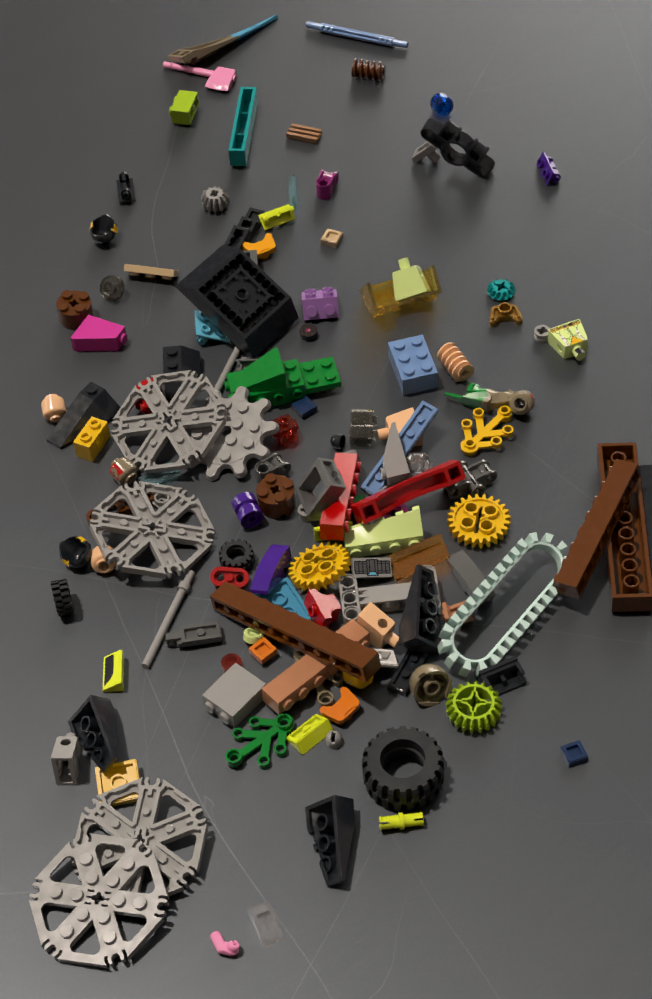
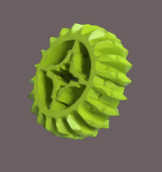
M467 681L465 686L459 684L458 689L453 688L452 694L448 695L446 715L449 717L451 724L455 723L456 729L462 727L463 733L466 730H470V733L473 734L474 731L478 730L481 734L482 729L489 731L490 726L495 727L496 721H499L501 718L502 700L498 697V692L493 691L492 685L486 687L485 682L479 685L477 681L474 684H470Z

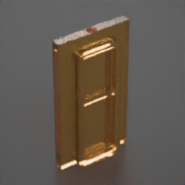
M440 533L386 556L391 557V569L396 582L413 575L418 564L434 566L451 558Z

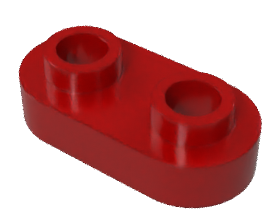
M216 567L210 574V580L216 587H220L226 581L243 589L250 583V576L242 568ZM220 575H224L222 581H218ZM238 577H244L242 582H237Z

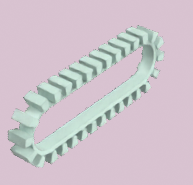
M537 532L529 533L525 541L521 538L479 587L475 589L472 595L467 598L464 604L459 607L456 613L450 617L439 634V638L443 639L437 646L439 654L449 651L450 655L444 661V664L449 669L457 662L462 665L458 675L467 677L471 668H474L477 678L479 677L480 670L501 661L558 594L554 585V579L486 657L471 660L462 656L454 645L455 633L527 552L542 550L549 553L555 559L558 567L557 573H559L564 559L562 554L568 547L563 541L555 547L550 544L554 535L545 533L541 541H538Z

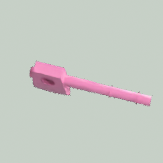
M163 62V68L209 77L205 87L215 90L229 91L233 82L237 80L236 70L218 66L213 71L175 64L173 62Z

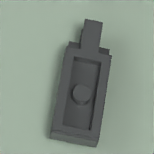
M213 621L180 626V629L175 630V632L165 633L167 647H188L221 642L220 622Z

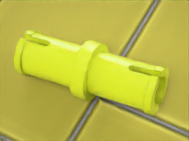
M399 812L398 815L379 816L380 823L388 822L379 824L380 831L394 828L404 830L405 827L424 826V820H414L423 818V813L403 814V812Z

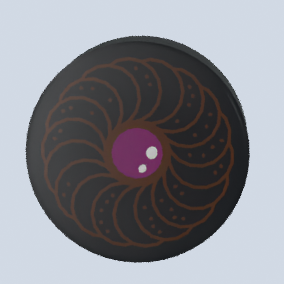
M305 324L299 330L300 337L305 341L314 340L318 335L317 327L313 324Z

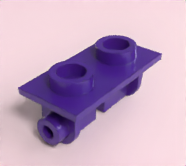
M543 151L536 165L546 186H548L550 181L559 182L561 175L556 170L553 159L546 156Z

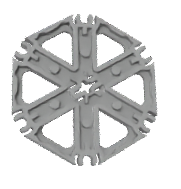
M187 370L151 375L154 381L147 377L148 383L143 386L139 382L140 390L135 385L113 418V426L118 427L115 430H111L114 440L123 455L137 468L140 466L139 469L142 473L151 474L187 469L185 463L192 467L191 460L196 458L200 462L199 454L204 459L226 425V417L224 415L220 416L223 413H227L226 406L204 374L197 378L198 374L196 371ZM183 382L170 403H168L160 390L161 386L167 383ZM202 391H207L214 401L213 406L189 409ZM140 399L146 401L153 413L128 417V414ZM166 416L171 420L172 427L167 423ZM211 426L213 428L212 432L200 447L194 445L185 430ZM149 434L137 453L133 455L126 445V439L130 436ZM168 440H170L179 455L178 461L175 463L155 464L158 455Z
M135 481L133 488H129L127 483L124 484V489L122 485L93 509L89 527L105 562L108 559L109 565L112 562H117L116 569H121L120 572L166 579V575L168 578H171L172 571L177 572L178 576H181V571L185 574L212 549L215 529L199 499L195 500L194 494L191 497H186L187 490H183V488L139 481V484ZM147 494L169 495L171 499L155 512ZM122 500L128 503L134 516L107 511L118 501ZM186 512H193L202 527L175 522ZM104 532H112L129 536L115 549L110 550L102 534ZM171 542L192 545L198 550L188 560L181 561ZM149 546L159 567L151 569L135 566L132 564V561Z
M142 777L96 795L97 799H92L96 807L94 809L85 807L87 815L83 812L81 813L75 837L78 844L81 845L85 842L84 835H87L89 828L94 825L99 826L111 836L138 840L142 836L145 846L141 852L150 848L155 853L161 873L170 880L169 885L166 887L168 896L184 891L182 886L186 888L189 886L187 881L184 880L185 877L191 876L195 879L194 871L199 874L208 831L206 819H197L199 816L204 815L200 805L164 779L162 784L160 778H157L154 785H150V778L146 777L144 780ZM136 793L138 794L133 821L131 822L112 808L111 805L118 799ZM164 797H171L185 807V812L156 823L160 802ZM194 835L196 837L193 857L188 862H185L164 846L185 836ZM100 845L96 849L102 870L115 865L125 853V849L120 846ZM70 857L73 866H77L75 859ZM146 867L140 871L123 891L141 893ZM78 869L74 870L78 880L81 881Z
M90 833L92 841L85 834V842L79 845L75 838L73 839L75 847L73 849L69 841L34 879L36 882L32 886L35 889H39V892L29 895L34 900H29L41 946L47 953L52 948H56V951L52 954L55 960L108 969L106 960H108L112 968L115 967L113 961L116 957H120L123 963L126 962L125 952L130 960L165 921L164 917L167 914L165 911H160L159 908L163 905L169 906V902L166 900L169 899L155 853L150 848L145 852H141L145 846L142 841L139 842L138 839ZM100 845L123 847L125 849L124 855L104 876L96 849ZM72 857L75 859L82 885L54 882L51 880V875L66 858ZM144 867L150 869L155 884L153 892L146 894L123 891ZM99 895H101L104 900L100 901L99 904L92 900L98 899ZM44 905L74 909L56 930L48 931L46 929L42 914ZM116 914L146 918L147 922L131 941H124ZM94 924L100 943V951L95 955L73 952L71 948Z

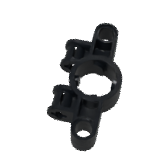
M434 118L427 120L420 132L421 136L440 150L441 156L446 162L454 166H464L482 179L489 177L495 166L494 160L486 155L490 149L489 146L483 145L478 141V138L473 140L470 135L462 132V127L452 123L451 119H448L445 124ZM450 144L462 147L465 153L455 151Z

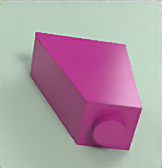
M88 315L70 339L74 351H118L126 343L127 335L125 326Z

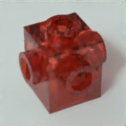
M289 413L272 420L278 423L280 427L278 433L272 436L274 439H277L281 447L298 441L297 430L299 426Z

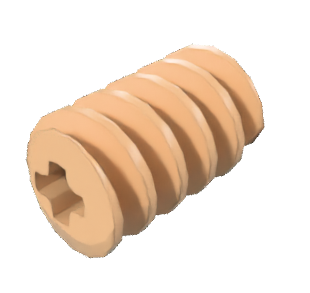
M448 342L440 348L437 358L455 381H464L473 375L474 367L463 356V353L456 347L455 343Z

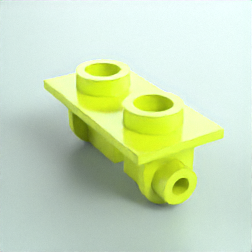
M289 204L258 215L264 230L296 219L293 214L295 212L294 207Z

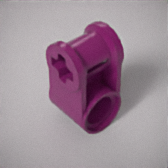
M323 169L320 171L319 177L316 180V193L319 199L326 200L331 197L338 184V172H325Z

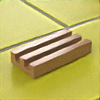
M292 123L291 128L288 129L289 132L286 133V138L317 144L322 135V129Z

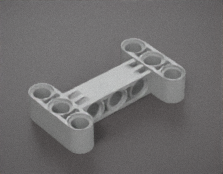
M423 565L424 567L434 572L438 595L436 596L437 607L441 608V600L436 570L431 565ZM346 574V576H341L339 590L343 624L345 625L352 619L357 622L358 615L370 602L383 612L404 610L411 582L358 588L354 575Z

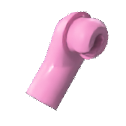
M220 931L211 933L210 938L219 954L234 956L239 952L240 944L236 940L225 942Z

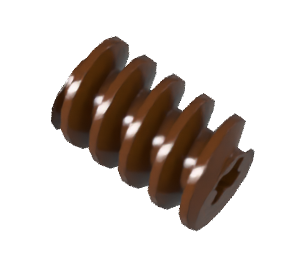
M357 58L354 59L351 72L352 77L354 76L356 79L360 77L363 80L365 78L367 80L373 78L374 81H377L379 78L380 82L384 81L386 65L382 66V61H379L378 65H376V61L373 60L371 65L368 59L365 64L363 59L359 63Z

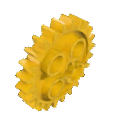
M478 494L475 495V498L468 495V500L461 498V503L455 502V507H450L447 526H449V532H452V537H458V543L464 540V546L471 543L472 548H474L476 544H479L481 549L483 544L490 547V542L497 544L498 539H504V535H507L508 529H510L511 516L509 515V509H505V504L500 505V499L493 501V496L487 499L486 494H483L482 498H479ZM480 509H483L482 517L479 521V530L478 533H475L476 524H478L479 511Z
M330 542L326 545L320 543L318 547L314 544L312 549L306 548L305 553L300 552V557H294L295 562L290 563L291 567L288 568L290 572L288 575L292 584L296 585L297 589L302 588V591H305L307 588L308 590L316 588L317 591L321 587L327 589V585L334 586L335 580L341 581L340 576H346L345 571H350L349 566L352 565L351 557L347 548H344L342 544L338 546L337 542L333 545Z

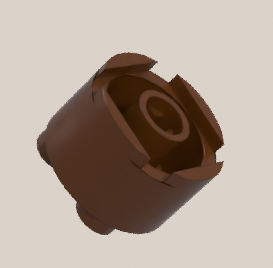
M65 290L56 302L59 322L66 329L77 330L88 315L94 316L88 292Z
M269 473L258 483L256 488L257 501L264 516L271 519H279L280 516L285 514L288 516L294 511L296 497L292 479Z

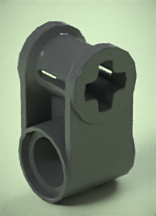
M273 453L268 458L256 463V483L258 484L269 473L282 476L287 475L291 470V464L285 462L280 453Z

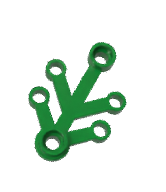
M286 713L279 714L276 719L251 717L249 719L251 730L235 728L232 731V737L235 742H242L244 739L254 740L240 750L236 748L229 749L225 754L226 763L230 767L236 768L241 765L244 757L262 745L260 756L257 759L258 767L260 769H268L271 764L269 758L271 739L278 734V743L274 746V753L279 758L286 756L287 733L291 732L295 726L294 719ZM261 727H271L267 731H257Z

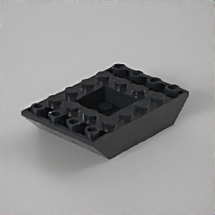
M222 245L175 286L251 359H255L299 318L291 297L240 248ZM237 292H243L246 298H240Z

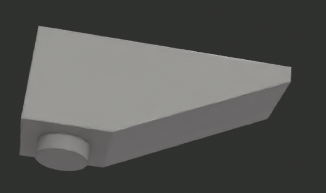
M395 422L391 423L383 457V468H380L382 480L386 479L387 485L400 483L410 478V471Z

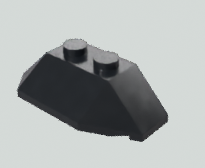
M184 345L163 347V374L192 370V372H197V378L200 377V351ZM183 382L165 384L167 401L172 400Z

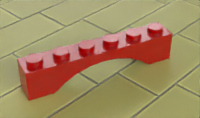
M335 453L334 462L346 489L335 503L322 511L320 539L344 541L345 533L349 532L348 520L351 521L352 517L350 505L354 503L353 496H356L359 473H361V462L358 461V454Z
M449 460L353 503L350 507L356 522L367 524L412 499L451 486L466 479L460 460Z

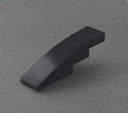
M250 207L246 216L241 217L238 225L233 226L224 245L240 248L243 251V243L250 242L262 224L258 215L265 213V211Z

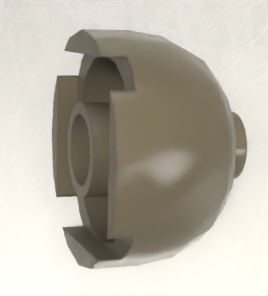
M424 664L416 668L412 673L409 688L414 699L419 704L429 707L439 704L438 700L443 697L445 699L448 697L452 689V681L448 673L439 665Z

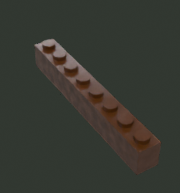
M616 459L613 466H610L608 476L601 483L598 496L594 497L593 505L590 511L586 513L585 521L579 527L577 537L571 543L567 557H564L559 573H556L554 576V585L558 594L581 598L641 475L637 463Z

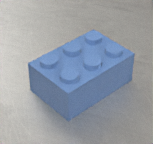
M423 334L388 342L389 360L403 395L438 388V372Z

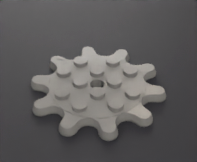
M240 386L230 398H223L220 391L216 390L226 406L227 413L220 415L226 417V425L204 459L199 454L200 462L196 458L192 459L190 462L192 467L185 463V466L189 469L194 468L198 464H205L207 466L206 478L209 481L217 480L224 469H231L237 478L245 477L248 472L246 463L249 459L258 458L259 460H264L270 456L271 452L263 445V440L269 435L277 434L280 429L278 423L264 421L263 416L271 408V402L268 399L262 398L255 403H249V390L246 387ZM208 394L209 404L207 406H213L214 401ZM211 426L191 428L186 430L194 445L200 447L205 443L213 428ZM230 428L231 433L224 436L222 432Z

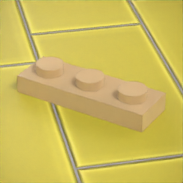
M124 264V271H129V275L134 276L145 273V277L156 278V275H162V279L172 280V277H178L179 270Z

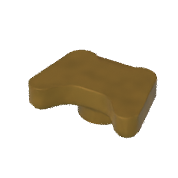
M503 302L491 308L489 325L495 327L499 322L512 321L517 325H521L523 318L516 305Z

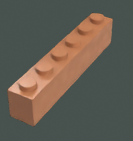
M354 619L336 631V633L342 634L346 638L358 641L361 645L366 647L370 645V633ZM306 654L261 689L262 699L278 715L282 714L284 711L291 709L298 700L305 698L312 689L319 687L330 675L336 674L338 669Z

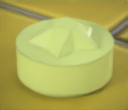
M249 627L244 630L243 640L246 643L255 644L263 638L264 634Z

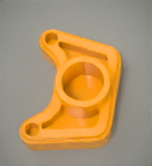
M267 233L264 239L257 243L244 242L243 250H257L258 258L266 259L271 253L276 251V244L272 234Z

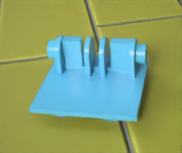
M194 310L197 342L200 345H204L208 339L230 343V339L201 311Z

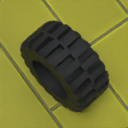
M399 726V729H394V727L388 728L385 733L381 731L376 735V739L372 738L368 742V747L363 752L362 770L366 790L369 795H373V799L377 803L382 802V806L386 808L391 806L394 807V810L401 811V808H407V811L414 810L413 807L415 806L419 808L425 806L426 801L431 802L435 798V794L440 792L441 784L444 782V757L441 747L438 746L434 737L429 738V733L423 730L419 732L418 728L415 727L408 729L406 726ZM404 758L414 760L423 767L417 774L407 778L391 776L384 770L390 762Z

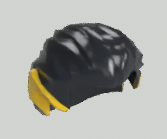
M108 214L94 219L89 228L90 236L97 243L111 242L118 233L115 220Z
M72 536L60 542V558L68 567L82 568L91 561V544L83 537Z

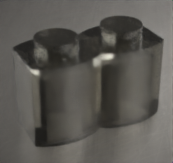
M351 410L350 446H373V441L377 439V430H374V426L378 425V416L374 415V410Z

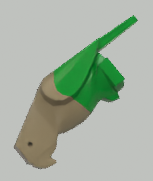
M470 382L466 395L462 396L445 392L444 396L459 401L465 406L482 408L484 412L488 413L504 405L510 406L509 400L514 391L509 389V391L497 392L488 388H480L478 384Z

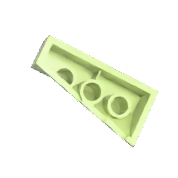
M419 505L412 507L413 510L406 513L402 510L395 512L396 516L385 519L383 516L375 520L374 523L357 524L349 527V532L345 533L343 542L351 559L354 557L376 556L424 548Z

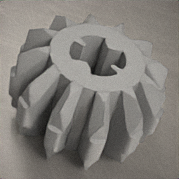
M208 187V190H204L201 195V203L204 210H208L209 213L212 211L215 214L217 211L222 212L223 209H227L230 201L227 190L222 189V187Z

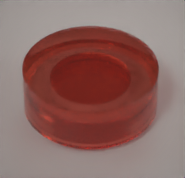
M234 653L225 655L221 660L223 671L226 672L235 663L242 667L240 656Z

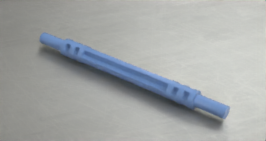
M309 21L306 23L307 28L390 47L408 48L409 45L408 42L396 40L394 37L325 23L318 24Z

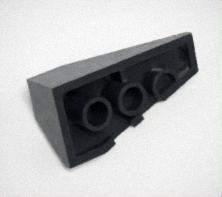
M90 382L79 392L47 438V442L59 449H63L73 443L91 416L110 423L121 407L104 388Z
M420 564L415 567L399 625L398 645L412 651L438 652L437 646L443 639L439 638V634L444 626H441L439 615L442 612L441 608L437 607L436 602L438 592L434 572Z
M90 695L69 719L68 724L71 732L78 736L79 741L83 745L82 748L92 755V760L102 772H107L118 760L116 713L110 699Z
M333 795L305 807L307 830L313 836L315 842L313 847L319 853L321 859L319 865L326 885L329 887L344 882L346 879L355 824L353 799Z

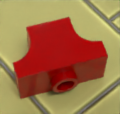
M316 589L308 590L303 603L313 622L327 628L330 623L337 622L342 609L334 594L325 595Z

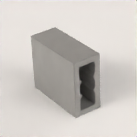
M235 663L202 695L203 706L209 713L219 716L223 723L230 724L235 728L263 701L261 689L266 683Z

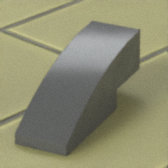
M464 550L445 558L463 592H467L469 596L486 579ZM492 591L482 604L493 600L496 595L495 592Z

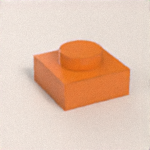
M265 637L248 648L249 653L262 665L277 654V648Z

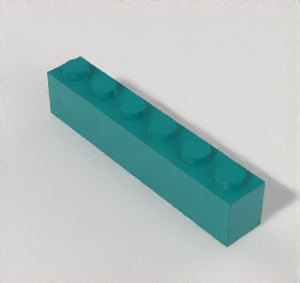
M240 87L228 149L230 166H247L258 106L257 87Z

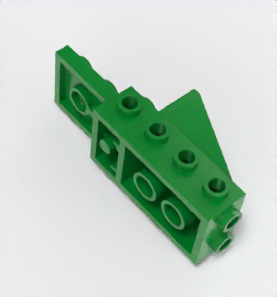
M278 347L273 348L243 370L226 373L227 381H224L225 390L230 393L227 395L228 398L234 395L238 387L243 386L249 390V403H255L265 398L271 402V407L296 402L306 396V394L342 387L333 356L298 363L297 359L282 362Z

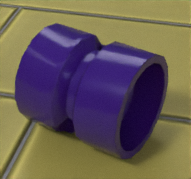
M243 492L233 498L231 502L232 508L238 516L242 527L253 528L263 521L264 514L258 506L253 493Z

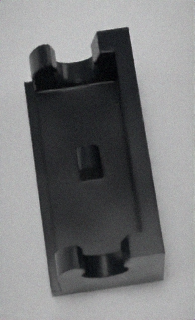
M514 656L480 670L479 684L481 685L485 682L486 687L492 685L493 691H497L499 695L526 685V680L523 676L525 672L517 657Z

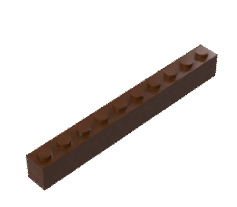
M225 581L210 595L215 611L365 683L382 667L379 654L375 649L361 645L358 641L346 638L344 635L333 632L325 626H320L310 619H305L295 612H290L280 605L269 602L265 598L262 599L252 592L239 588L237 585H232Z

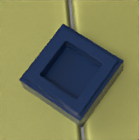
M307 396L291 404L292 409L302 419L317 411V405Z
M580 740L560 746V752L568 767L588 761V755Z

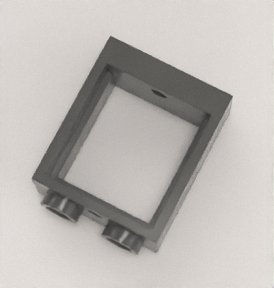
M318 457L295 490L307 517L321 519L322 511L336 502L346 489V486L334 460ZM322 479L325 488L316 499L313 490Z

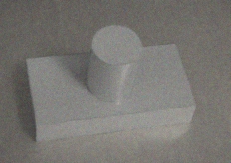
M427 141L415 150L411 160L417 163L427 156L433 163H436L441 155L435 151L437 147Z

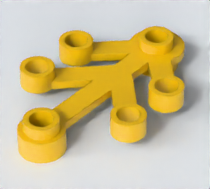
M506 405L501 406L497 411V415L485 427L483 423L484 410L482 408H475L473 410V418L476 421L477 434L472 438V421L470 419L462 420L461 428L464 431L465 440L461 442L460 448L467 456L475 455L479 449L501 448V437H512L514 428L511 425H505L501 430L493 429L500 422L506 423L512 419L510 407ZM485 438H491V441H482V440L485 439Z

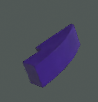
M275 544L270 546L256 570L250 592L268 595L285 576L284 568L292 560L290 546Z

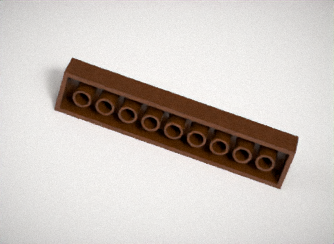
M636 442L598 443L597 467L599 487L606 480L610 466H613L616 459L637 463L639 466ZM640 479L605 547L611 612L652 611V577Z

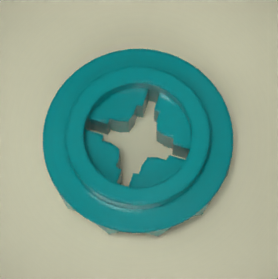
M500 278L498 281L493 279L492 283L488 284L487 293L495 300H508L514 296L515 286L508 279L501 280Z

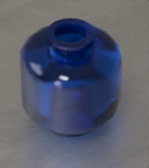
M437 93L432 97L430 106L437 115L447 116L452 112L454 103L445 93Z

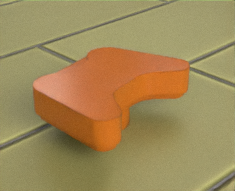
M347 687L340 689L341 698L334 705L322 706L320 708L321 716L337 724H343L352 718L353 714L360 708V702Z

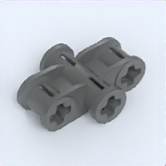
M480 460L469 467L466 461H460L466 479L443 489H446L451 500H455L467 493L472 498H475L476 494L480 497L486 490L485 486L493 483L498 475L496 471L489 467L487 460Z

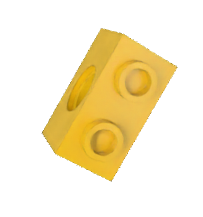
M91 416L73 441L77 457L91 462L94 461L111 437L107 421Z

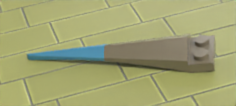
M277 14L245 30L218 40L178 49L167 55L170 62L191 63L195 65L278 19Z

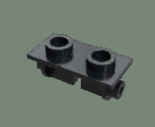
M123 171L119 174V180H116L119 203L136 201L133 178H129L128 173Z

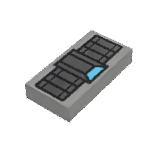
M391 557L351 559L352 575L356 579L392 577Z

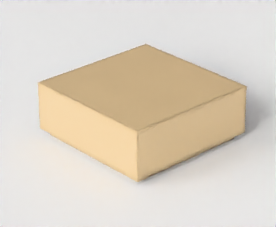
M327 229L321 238V244L337 248L343 238V232Z

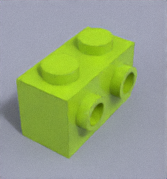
M179 90L177 96L174 97L173 105L169 108V116H171L172 123L191 125L199 107L198 92Z

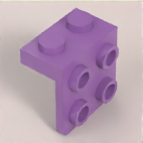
M324 287L319 291L306 289L305 292L301 293L304 321L339 317L336 289L332 287Z

